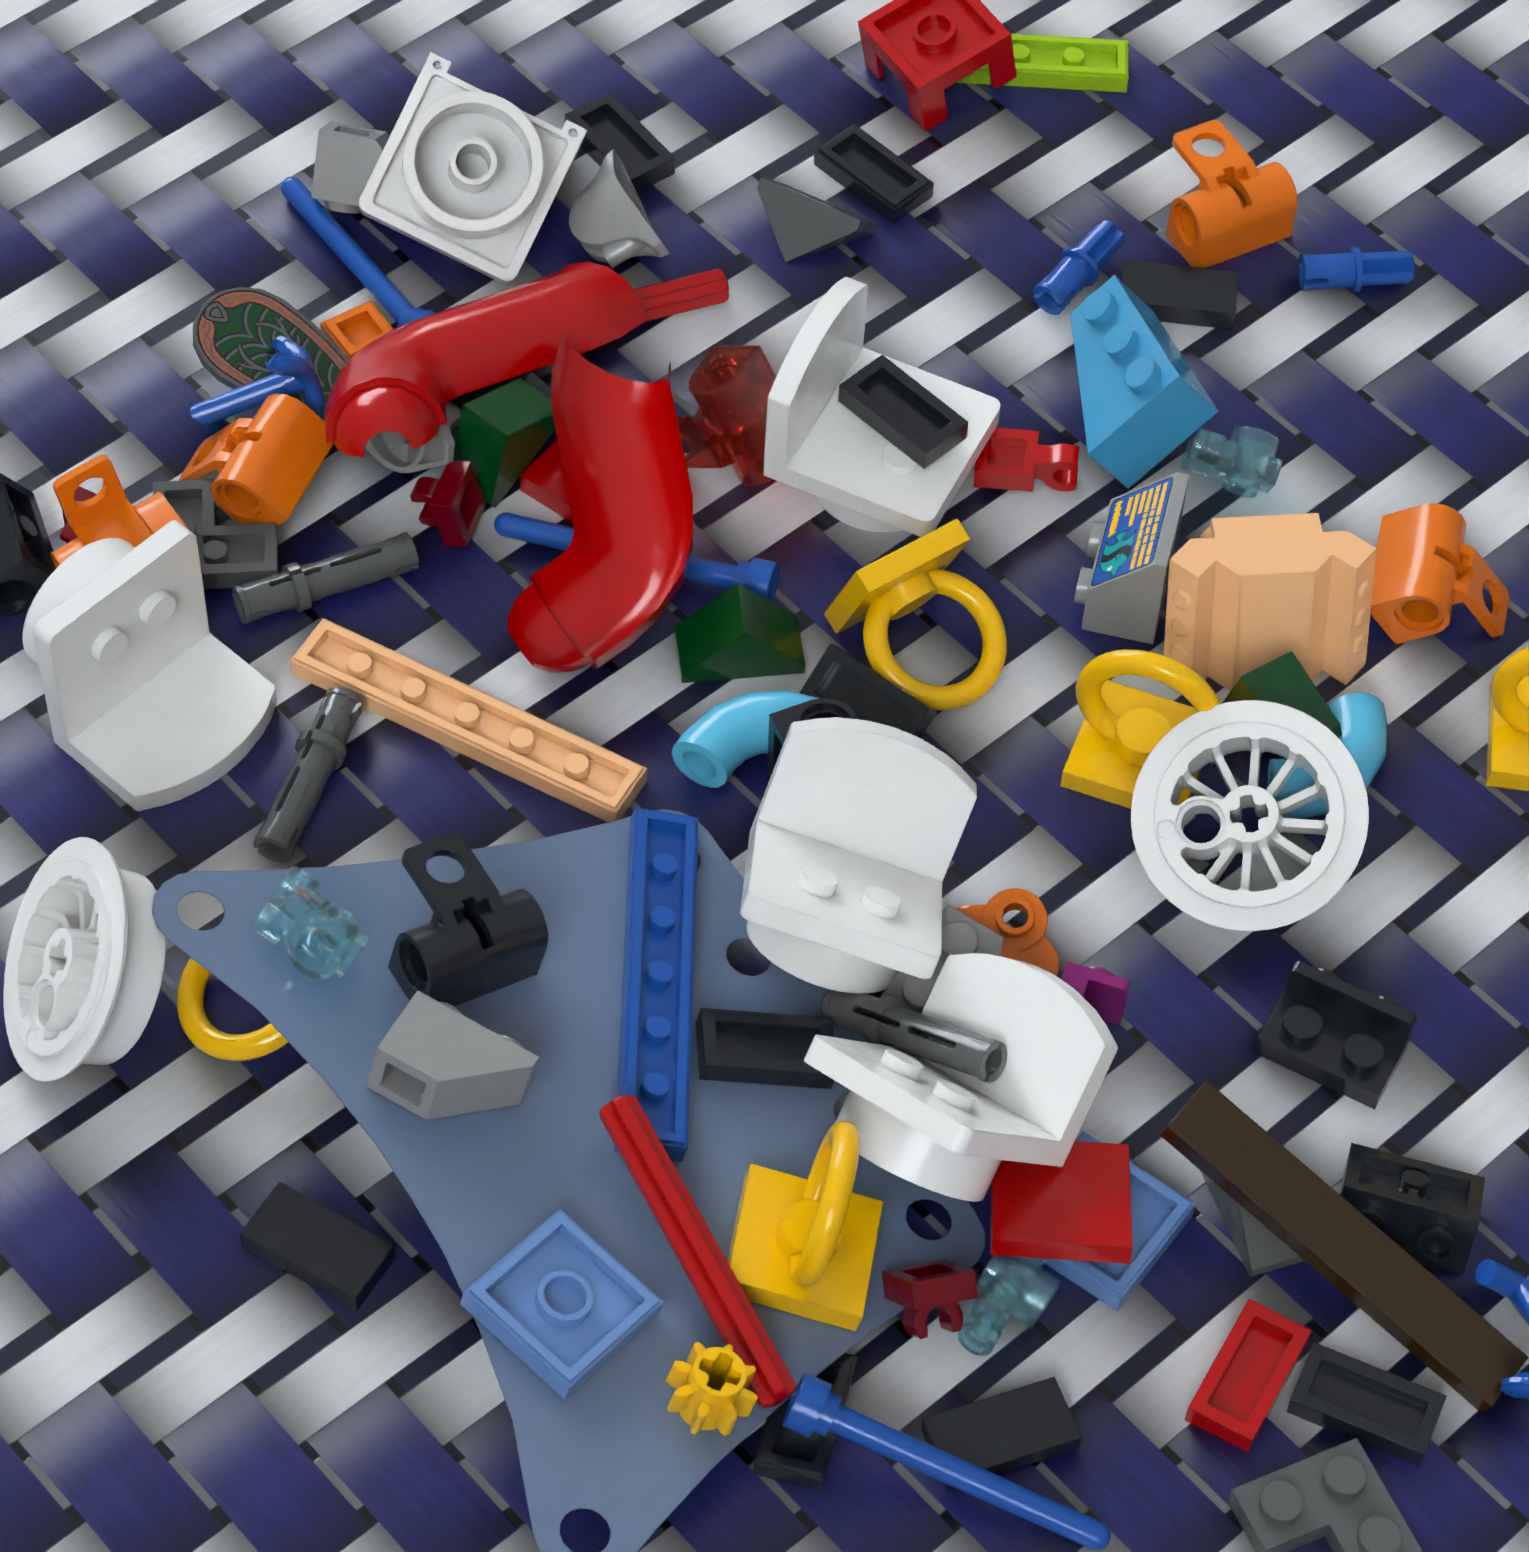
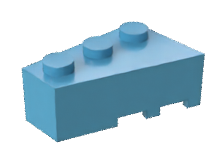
M1113 275L1070 313L1088 455L1129 489L1219 411L1153 310L1120 279Z

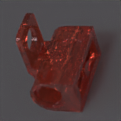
M760 345L712 346L692 374L688 385L692 396L699 406V410L694 417H677L680 435L688 442L692 453H684L687 468H723L731 465L738 479L743 484L750 486L760 485L773 480L764 476L763 473L767 399L777 376Z

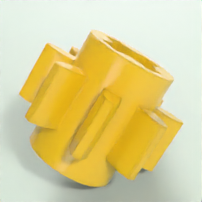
M696 1342L688 1355L687 1363L674 1361L666 1378V1382L671 1387L677 1389L673 1393L667 1410L668 1412H679L681 1418L690 1425V1432L693 1434L700 1430L708 1431L718 1428L723 1436H727L737 1420V1415L749 1417L758 1399L755 1393L746 1389L756 1372L755 1366H745L741 1358L733 1352V1346L727 1344L724 1348L712 1347L705 1349L700 1342Z

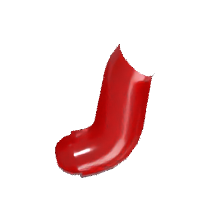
M588 261L569 264L558 272L414 320L393 329L355 353L341 369L326 404V443L334 442L339 451L350 456L364 457V448L370 438L383 431H394L407 438L412 449H416L435 437L440 425L447 424L445 408L452 399L553 364L562 335L565 336L571 347L579 354L624 336L647 321L642 301L629 282L609 267Z
M562 335L552 368L551 406L574 534L571 544L559 557L529 577L532 583L516 598L508 615L507 630L526 659L535 668L548 673L573 672L589 664L595 669L599 668L628 648L662 616L684 583L694 547L693 494L669 380L671 361L668 367V376L665 380L652 383L631 381L608 373L590 363L574 350L565 336Z

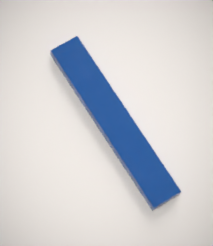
M635 807L630 820L617 1097L620 1095L635 1096L669 1158L682 1161L688 1149L699 818Z

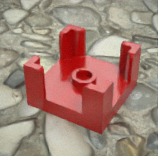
M893 0L858 21L865 65L880 79L885 75V63L905 85L910 114L925 132L943 122L948 116L944 89L984 65L988 64L990 82L994 89L1003 86L1017 77L1011 33L980 0Z

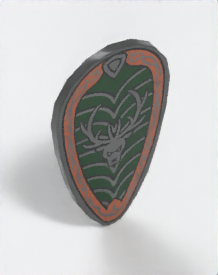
M236 287L220 291L203 303L193 323V347L204 368L219 382L231 389H236L274 374L266 368L267 362L273 355L280 352L271 348L270 344L279 335L286 337L290 341L298 343L309 352L325 397L323 417L325 421L326 404L331 389L341 369L349 361V358L311 320L284 299L263 289ZM302 392L291 396L304 403Z

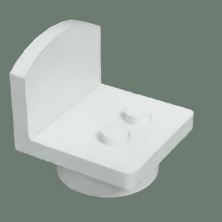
M430 52L360 196L359 209L363 215L500 283H512L516 279L556 194L574 162L587 130L566 120L561 130L528 114L508 100L495 94L484 92L450 75L452 62Z
M844 277L829 289L809 315L785 357L767 399L763 475L815 495L817 501L829 514L849 526L872 532H897L904 530L922 537L936 529L998 425L1001 405L995 397L885 356L968 421L967 438L923 469L838 401L839 385L882 355L863 347L868 285Z
M177 520L167 523L137 547L132 546L123 539L106 538L79 549L63 561L47 578L33 599L26 615L22 636L23 647L29 659L40 668L54 743L136 811L160 807L179 801L221 778L250 752L264 734L277 704L275 685L209 632L197 537Z
M839 717L816 718L791 723L750 829L740 914L747 920L746 930L753 945L768 960L789 974L811 984L840 992L867 994L882 991L890 986L898 971L918 978L930 979L942 951V882L977 799L976 783L947 754L923 739L895 727L867 720Z
M981 953L957 954L947 957L921 1014L948 1022L985 1038L996 1039L1004 1043L1007 1048L1006 1065L998 1079L992 1083L983 1082L975 1076L931 1062L923 1057L893 1046L823 1035L814 1036L804 1062L850 1090L836 1122L849 1121L858 1129L860 1135L859 1155L888 1172L918 1186L945 1196L971 1202H978L984 1199L1002 1160L1063 1167L1118 1050L1113 1036L1098 1012L1066 982L1030 963ZM928 1037V1040L952 1049L955 1047L952 1044Z

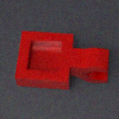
M995 428L975 462L974 487L1033 492L1036 478L1042 480L1048 487L1054 490L1074 491L1077 486L1080 447L1072 444L1038 445L1039 431Z

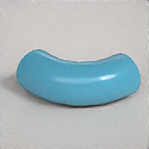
M788 690L746 693L716 705L704 713L680 736L672 749L674 763L685 776L697 784L709 788L721 787L727 782L734 770L745 760L760 754H768L769 714L819 698Z
M1356 692L1345 694L1332 700L1328 707L1341 726L1342 736L1338 738L1355 760L1367 789L1386 758L1388 724L1384 703L1378 697L1369 693ZM1286 758L1269 760L1268 786L1286 762ZM1297 768L1275 800L1277 802L1313 786L1315 782L1302 768ZM1319 798L1282 817L1305 819L1328 814L1325 800Z

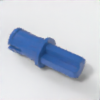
M1104 220L1101 224H1097L1076 247L1065 248L1059 255L1058 265L1033 289V293H1035L1033 298L1038 306L1049 314L1060 315L1079 291L1085 286H1092L1099 279V269L1123 245V232L1117 229L1114 222Z
M1351 247L1349 252L1337 254H1300L1298 259L1300 263L1298 264V282L1301 291L1322 288H1351V292L1355 293L1360 292L1362 286L1407 284L1414 279L1415 273L1414 257L1409 251L1361 253L1359 247Z

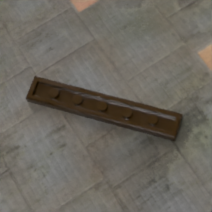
M1207 1080L1160 1134L1163 1139L1479 1412L1484 1413L1493 1406L1502 1394L1500 1390L1502 1380L1516 1375L1529 1358Z

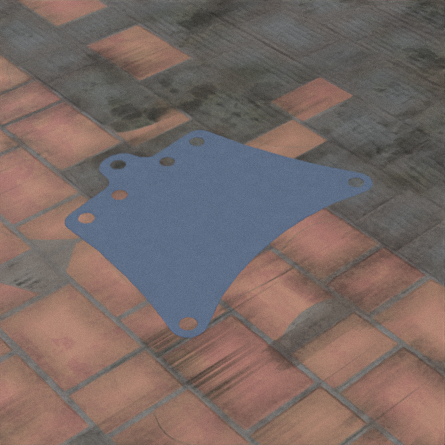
M667 809L655 810L688 816L680 811H673ZM632 816L536 840L471 849L498 889L500 896L517 889H524L534 897L543 912L547 924L548 944L537 975L455 1007L464 1016L489 1030L515 1039L524 1049L539 1056L527 1094L520 1105L430 1120L416 1115L366 1087L377 1047L409 1003V999L388 968L396 939L402 932L429 923L433 915L431 907L404 868L402 859L332 867L194 871L177 874L165 881L154 895L152 914L157 928L169 941L259 1010L325 1080L376 1144L407 1191L443 1251L462 1294L547 1219L561 1209L664 1301L659 1315L565 1400L474 1318L512 1418L533 1536L539 1552H573L563 1543L560 1535V1524L565 1515L572 1510L580 1508L593 1510L607 1521L610 1529V1540L606 1548L601 1552H638L656 1529L711 1469L783 1403L774 1407L761 1408L756 1402L749 1417L737 1415V1420L727 1436H723L718 1428L708 1431L700 1430L693 1434L690 1432V1425L681 1418L679 1412L674 1413L667 1410L673 1393L677 1390L666 1382L674 1361L687 1363L688 1355L696 1342H700L705 1349L712 1347L724 1348L725 1344L619 1152L614 1151L615 1145L599 1117L600 1109L617 1097L629 833ZM698 822L700 867L697 871L688 1149L682 1161H671L727 1260L743 1181L750 1164L808 1179L823 1138L837 1120L834 1114V1105L838 1098L849 1094L850 1090L834 1081L831 1089L699 1080L695 1022L701 1008L823 1017L822 1004L829 989L799 979L779 968L771 961L765 972L754 976L744 975L736 971L729 964L726 957V950L729 944L736 939H750L746 930L747 920L740 914L744 879L711 834ZM436 856L426 863L428 873L440 882L453 883L464 876L462 866L451 857ZM194 892L208 893L216 897L222 904L224 918L213 929L204 931L192 929L186 926L178 917L177 904L181 898ZM878 1017L873 1018L884 1024L895 1027L894 1025H892L884 1019ZM833 1025V1034L836 1038L868 1042L864 1035L841 1026ZM859 1155L852 1192L883 1201L864 1314L857 1330H847L750 1302L796 1386L804 1372L816 1377L867 1334L904 1310V1306L884 1298L882 1271L941 1259L971 1268L979 1261L985 1248V1231L968 1201L945 1196L918 1186L888 1172ZM921 1199L933 1200L941 1204L951 1217L949 1233L937 1240L924 1239L916 1235L906 1221V1211L909 1205Z

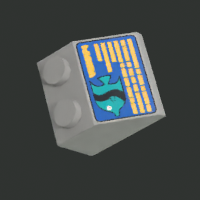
M1176 472L1110 500L1105 523L1093 521L1086 557L1095 558L1093 569L1081 567L1074 603L1085 605L1082 630L1154 644L1168 586L1169 559L1176 553L1190 474Z

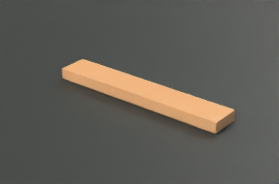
M323 618L290 659L292 675L324 690L337 687L351 691L360 698L358 703H363L365 709L608 823L620 820L647 782L648 768Z

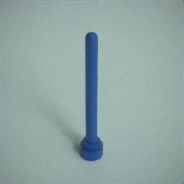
M287 177L282 181L281 192L283 196L398 323L397 328L414 320L435 314L431 310L415 308L317 199L311 198V192L298 178Z
M501 513L494 521L495 531L503 537L563 551L571 544L574 534V528L512 513ZM691 555L685 579L726 589H731L736 584H740L764 599L773 602L779 581L780 565L777 562L754 557L750 563L740 561L738 566Z
M806 1372L800 1378L796 1391L792 1395L785 1411L781 1426L807 1438L810 1437L812 1432L825 1437L828 1431L1089 1549L1101 1550L1109 1544L1111 1533L1108 1526L1103 1522L841 1405L842 1397L830 1392L832 1384Z

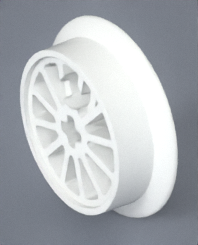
M1242 700L1219 704L1210 711H1199L1172 728L1157 743L1144 762L1135 784L1131 804V828L1135 849L1145 872L1155 887L1169 902L1191 917L1209 925L1238 931H1260L1286 926L1309 916L1327 904L1342 889L1354 872L1363 853L1369 824V806L1364 781L1355 760L1341 740L1329 728L1302 711L1286 705L1259 700ZM1239 751H1250L1248 785L1238 787L1224 756ZM1269 752L1287 758L1267 789L1259 787L1261 754ZM1209 762H1214L1229 793L1224 798L1193 778V775ZM1297 768H1302L1314 780L1315 784L1281 801L1277 802L1275 800ZM1184 789L1197 795L1185 800L1179 806L1177 805L1180 794ZM1319 798L1325 800L1328 811L1324 820L1282 817ZM1254 807L1257 817H1263L1258 821V831L1246 832L1243 823L1238 822L1242 819V809ZM1205 813L1212 815L1220 824V830L1214 839L1206 843H1195L1184 835V826L1194 819L1196 814ZM1283 832L1325 835L1326 838L1320 851L1315 852L1312 856L1280 834ZM1276 847L1305 866L1306 869L1294 879L1284 880L1270 848ZM1238 853L1243 854L1240 888L1230 890L1215 885L1235 855ZM1258 854L1262 857L1276 885L1275 888L1255 892L1250 891L1254 855ZM1218 857L1206 875L1196 873L1186 863L1190 859L1205 861Z
M78 837L66 841L57 847L43 862L24 895L12 929L7 952L3 1005L9 1044L22 1070L31 1078L43 1082L64 1078L81 1064L108 1065L126 1055L140 1038L151 1017L162 982L166 954V936L157 928L152 914L153 898L157 892L156 889L142 874L119 868L110 851L100 842L88 837Z

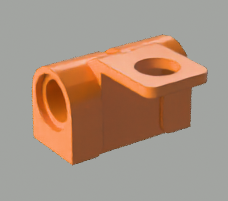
M1210 120L1174 134L1172 140L1173 147L1200 179L1198 190L1173 200L1170 207L1166 236L1191 267L1208 268L1291 236L1298 198L1292 177L1284 166L1280 163L1272 162L1256 168L1251 157L1224 124L1218 120ZM1201 139H1212L1219 142L1223 146L1224 151L1218 156L1208 157L1198 154L1192 145Z
M272 394L264 400L253 419L239 418L206 438L186 466L179 481L198 480L216 469L220 473L211 486V495L216 504L238 524L276 523V526L289 519L334 442L326 443L325 421L297 398L286 394Z
M106 455L96 456L59 477L53 483V490L76 539L50 553L56 568L79 549L101 539L119 538L137 547L172 520H177L187 528L160 492L132 506L125 495L112 462ZM91 478L103 479L104 483L101 490L93 498L86 501L74 500L75 490L84 481Z
M1436 503L1421 504L1382 516L1376 547L1371 615L1396 645L1431 636L1445 630L1450 623L1452 606L1462 602L1491 637L1502 636L1504 633L1509 604L1508 590L1476 549L1464 544L1466 522L1457 510L1449 506ZM1483 584L1486 585L1492 598V613L1489 612L1483 599Z

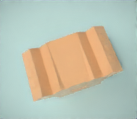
M1319 513L1211 518L1210 526L1204 530L1200 538L1189 539L1169 559L1164 656L1184 664L1204 680L1209 677L1231 691L1242 675L1292 651L1311 681L1321 671H1324L1344 685H1347L1366 664L1377 548L1349 531L1323 532Z

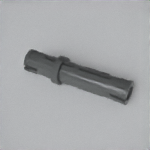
M407 532L387 538V540L333 555L314 563L311 562L299 566L297 562L284 565L280 573L257 581L233 586L232 597L238 616L245 625L265 618V616L293 608L297 612L310 609L312 602L378 582L381 579L415 571L419 569L417 564L419 559L412 538Z
M337 687L328 689L310 728L300 733L295 745L297 751L295 760L272 803L265 822L253 841L254 848H259L258 853L265 858L279 863L289 862L292 859L299 839L314 812L329 776H331L333 770L342 766L347 755L345 747L347 739L364 708L363 703H358L360 698L351 691Z
M831 989L828 990L824 997L822 1016L832 1018V1025L841 1026L866 1036L869 1043L899 1048L931 1062L975 1076L986 1083L996 1081L1005 1068L1007 1048L1004 1043L996 1039L985 1038L948 1022L910 1010L906 1002L900 998L890 995L877 998L865 993H846ZM879 1017L899 1025V1027L895 1028L873 1018ZM911 1030L916 1031V1035L911 1034L910 1031H911ZM928 1037L952 1044L955 1047L953 1049L928 1040Z

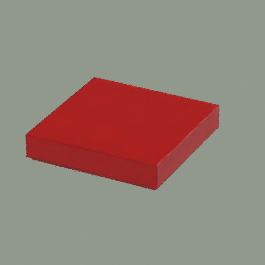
M1074 1141L1063 1167L1001 1161L990 1184V1255L1130 1264L1133 1241L1129 1144Z

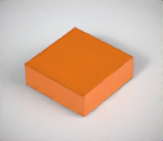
M368 301L320 323V330L349 360L366 345L393 330L392 326L372 301Z

